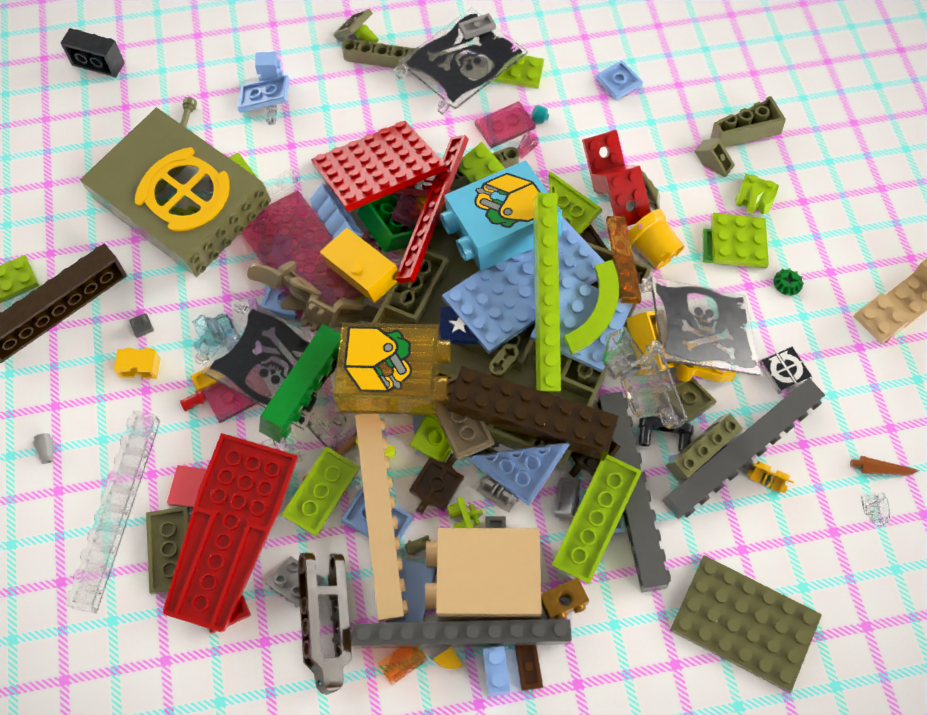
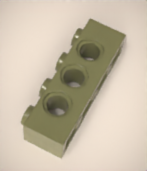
M731 413L719 417L665 466L677 481L689 478L743 429Z

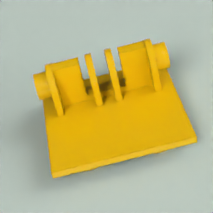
M759 461L757 464L751 463V465L755 466L754 470L750 468L747 473L750 480L760 483L765 473L761 485H764L768 475H770L767 488L770 487L775 477L771 489L778 493L786 492L788 488L785 485L786 481L794 483L789 480L790 475L779 470L774 473L770 471L771 466Z

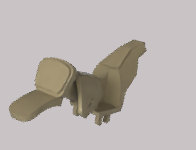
M294 261L281 265L278 270L258 263H253L248 267L247 277L250 280L266 284L272 289H279L283 286L289 288L291 293L281 301L280 307L283 310L303 311L301 326L305 327L306 324L311 326L310 332L318 331L322 324L334 328L354 326L360 321L372 323L379 308L344 297H341L334 306L325 303L321 297L322 292L295 273L297 263Z

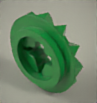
M782 268L775 274L773 279L775 288L780 293L788 296L798 294L804 285L803 276H800L798 271L794 272L790 268L787 270ZM788 277L790 278V281H792L790 286L788 284V281H786Z

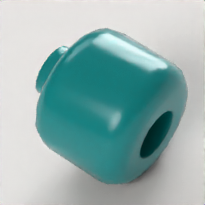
M536 105L532 111L531 120L543 124L549 118L548 109L541 105Z

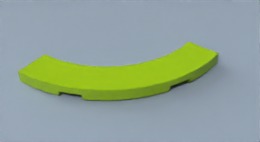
M613 260L595 265L593 268L598 281V301L588 320L578 329L564 335L563 338L571 355L582 351L598 339L614 316L619 298V282Z

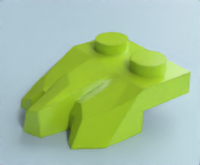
M746 173L735 199L736 206L745 205L747 213H754L755 210H759L761 214L769 213L780 185Z

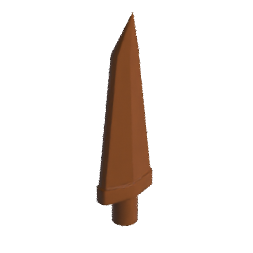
M860 456V460L851 459L850 467L860 468L863 474L911 475L920 471L866 456Z

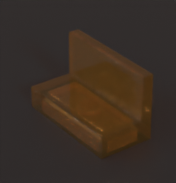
M398 648L377 664L392 686L428 660L420 648Z

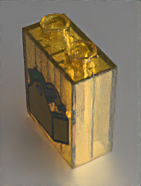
M342 323L334 387V399L340 413L437 415L438 401H448L449 378L448 376H440V364H450L451 340H441L439 324Z

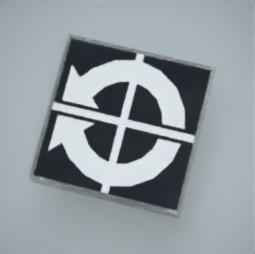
M793 346L765 357L758 362L778 394L801 385L808 378L811 380L813 378Z

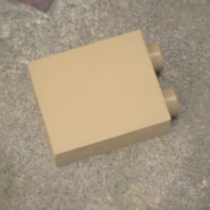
M438 528V541H426V567H437V583L425 584V609H436L437 622L540 620L542 614L540 529Z

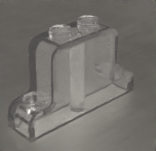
M661 346L654 347L640 356L639 362L641 366L631 369L620 377L621 386L635 417L659 416L666 428H678L688 421L662 348Z

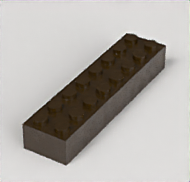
M105 243L78 259L77 262L68 268L63 269L61 273L47 280L37 289L32 290L27 296L16 301L3 312H0V364L127 277L118 258Z
M461 366L448 402V411L549 444L568 442L570 444L567 448L568 450L602 461L605 460L619 417L609 412Z

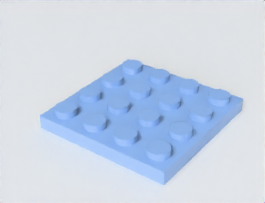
M562 272L559 277L560 354L602 373L606 362L603 363L604 354L611 348L613 349L633 304L618 298L614 316L604 333L590 346L571 355L563 337L578 329L588 320L596 307L599 291L598 288ZM534 328L530 340L536 342V331Z

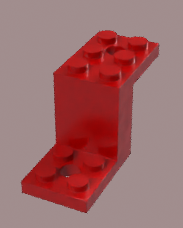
M617 130L582 139L593 189L596 192L608 193L616 228L621 229L636 224L651 212L641 166L625 164ZM602 147L607 149L605 157H602L599 153ZM629 201L634 203V208L631 211H628L626 208Z

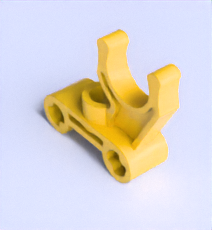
M683 340V342L688 346L689 351H691V349L694 346H697L696 344H689L688 341ZM677 358L679 366L675 371V375L683 382L690 381L694 375L721 383L733 381L737 375L735 370L728 372L718 370L714 367L712 361L688 362Z

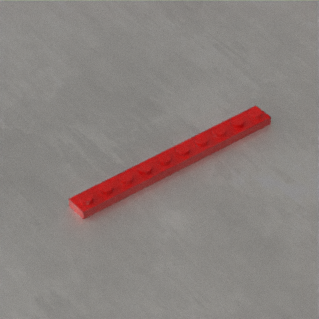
M466 135L451 137L442 158L446 163L447 170L437 174L434 178L396 274L395 280L398 283L415 282L445 204L444 195L449 193L469 139Z

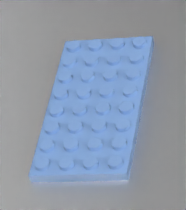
M562 217V236L558 237L559 277L563 272L591 285L597 281L593 269L594 266L604 261ZM534 248L488 269L479 270L442 295L443 301L465 323V327L488 354L535 323Z

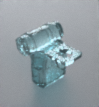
M222 313L214 318L199 315L192 321L200 337L193 344L200 358H204L221 348H226L230 352L241 338L232 324L233 321L228 314ZM202 343L209 346L206 351L201 350Z

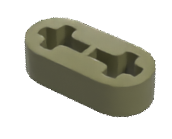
M508 344L498 352L489 364L490 375L503 378L518 360L519 350L516 346ZM506 352H513V356L510 355L507 359H505ZM502 363L501 371H494V366L499 367Z

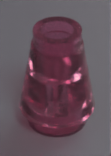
M528 132L524 134L517 147L519 158L523 159L538 146L539 139L533 133Z

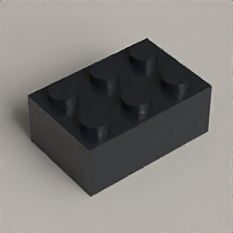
M69 28L60 42L71 66L116 78L125 64L118 45L112 38Z

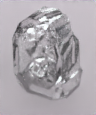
M871 492L860 495L863 511L870 521L876 526L888 524L890 520V507L886 494L884 492Z

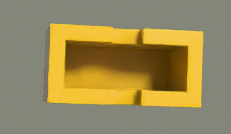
M127 347L117 349L114 371L119 378H135V375H141V378L157 379L161 358L157 351L152 348L134 349Z

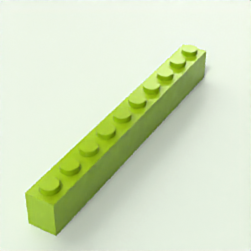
M537 192L533 199L536 390L557 394L561 391L557 193Z

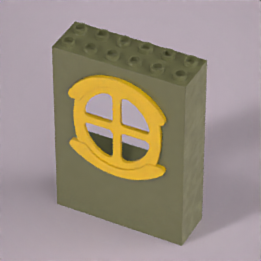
M157 107L80 179L95 201L196 278L206 270L213 260L219 257V254L226 247L231 245L232 241L271 202L266 188L260 179ZM187 166L198 168L199 171L184 185L174 179ZM205 175L211 178L214 187L213 196L208 202H205L190 191ZM168 184L178 190L164 206L158 205L155 197ZM184 196L201 207L197 213L186 216L169 213V210Z

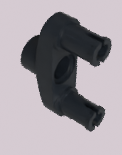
M660 408L658 416H648L639 419L638 428H640L638 445L643 447L650 446L652 430L677 433L679 435L678 452H681L691 443L694 426L676 419L677 411L675 409Z

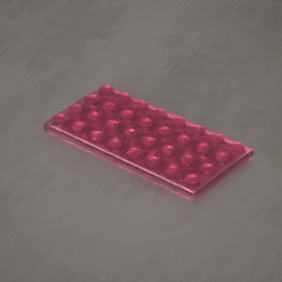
M298 190L268 205L241 233L262 265L278 270L281 265L289 261L296 262L295 273L322 292L321 297L325 303L334 306L341 297L356 300L363 296L360 291L326 265L320 251L333 240V237ZM286 286L279 288L284 298L291 293ZM294 311L302 323L303 311Z

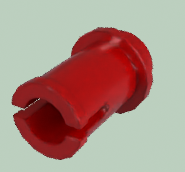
M196 390L195 394L180 400V404L186 412L199 404L203 405L207 400L202 391L198 392Z

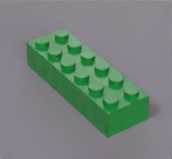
M322 324L260 415V433L278 443L283 438L286 439L292 430L290 428L293 422L297 423L302 415L301 410L304 406L308 407L310 404L312 393L320 389L322 385L321 380L331 372L333 361L337 362L342 354L341 349L344 345L341 333Z

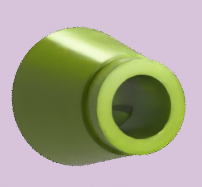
M362 24L354 32L356 38L361 41L375 43L379 41V38L366 24Z

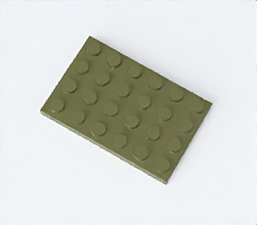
M704 555L669 631L791 693L822 614Z

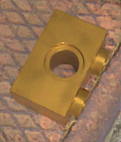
M578 577L541 593V605L548 619H566V614L573 611L575 614L580 613L586 609V605L589 603V598ZM562 597L568 598L570 605H561L559 599Z

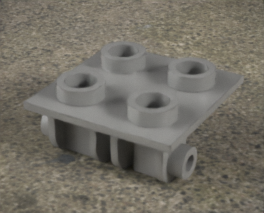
M488 475L480 479V484L476 488L477 492L507 512H510L518 501L514 493L509 492Z
M290 556L265 584L270 587V590H275L281 597L284 596L286 601L289 600L298 608L300 607L298 560ZM317 574L318 586L324 580L319 574Z

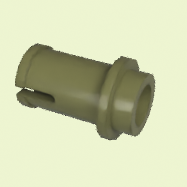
M426 535L414 541L408 540V543L405 544L408 555L416 556V553L425 550L426 541H431L429 536Z

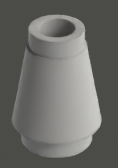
M50 433L34 436L32 443L41 464L53 462V438L50 436Z

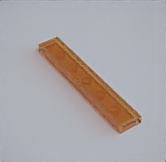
M607 216L606 225L613 262L618 275L621 303L640 304L642 298L625 216Z

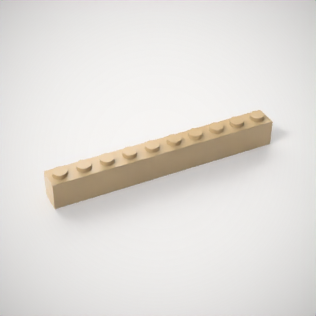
M379 412L355 415L378 621L381 623L405 619L404 613H408L407 600L402 599V592L406 590L404 578L400 579L399 571L403 570L402 558L397 557L400 541L399 537H395L394 529H398L397 517L392 516L395 500L394 496H390L389 489L393 488L392 476L387 474V469H391L389 456L385 457V449H388L387 437H383L382 430H386L385 419L380 417Z

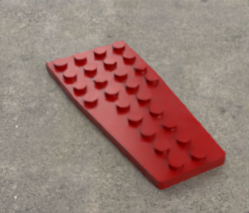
M224 433L220 434L198 490L163 608L164 615L220 633L225 632L279 514L299 458L298 455Z

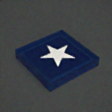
M441 306L439 343L478 345V338L450 306Z

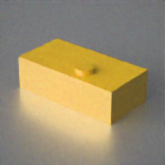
M348 228L343 230L320 251L327 266L373 303L397 283L395 280L398 272L396 265Z

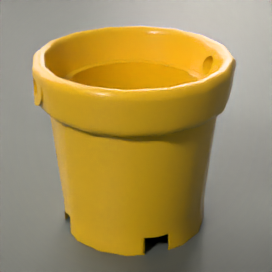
M656 209L644 216L624 237V241L630 247H634L657 270L670 263L671 259L674 256L677 257L685 248L666 221L667 218L662 209Z

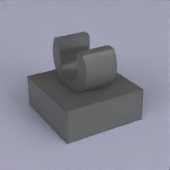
M147 313L129 320L136 338L154 331Z

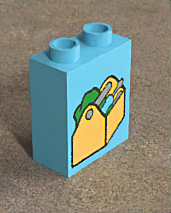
M525 160L444 195L447 211L440 214V219L448 235L455 232L458 234L460 239L456 240V244L463 260L468 261L473 258L479 270L483 271L534 248L533 199L537 192H549ZM557 205L559 237L562 236V211Z

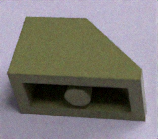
M719 138L703 140L694 151L702 165L723 177H727L735 166Z

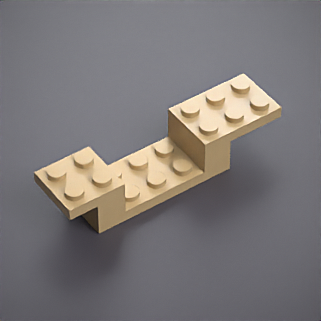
M927 258L919 264L913 274L886 295L881 293L854 314L853 317L881 344L883 342L888 343L927 312Z

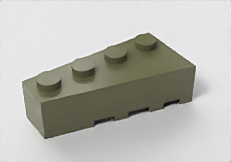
M769 96L765 101H758L748 109H741L738 114H731L714 122L711 139L719 138L726 148L782 134L786 118L773 97Z

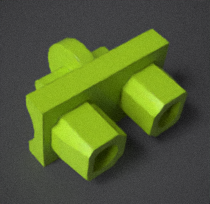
M463 497L457 498V503L447 507L450 519L459 516L462 518L463 522L454 524V528H474L471 520L474 521L475 525L480 524L479 517L483 515L482 509H475L474 504L468 506L470 510L468 512Z

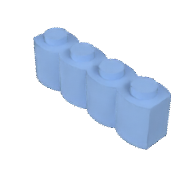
M322 183L311 196L310 202L312 208L317 211L320 221L325 224L328 234L335 239L343 230L348 228L361 238L363 236L362 231L355 224L351 214L344 209L328 185Z

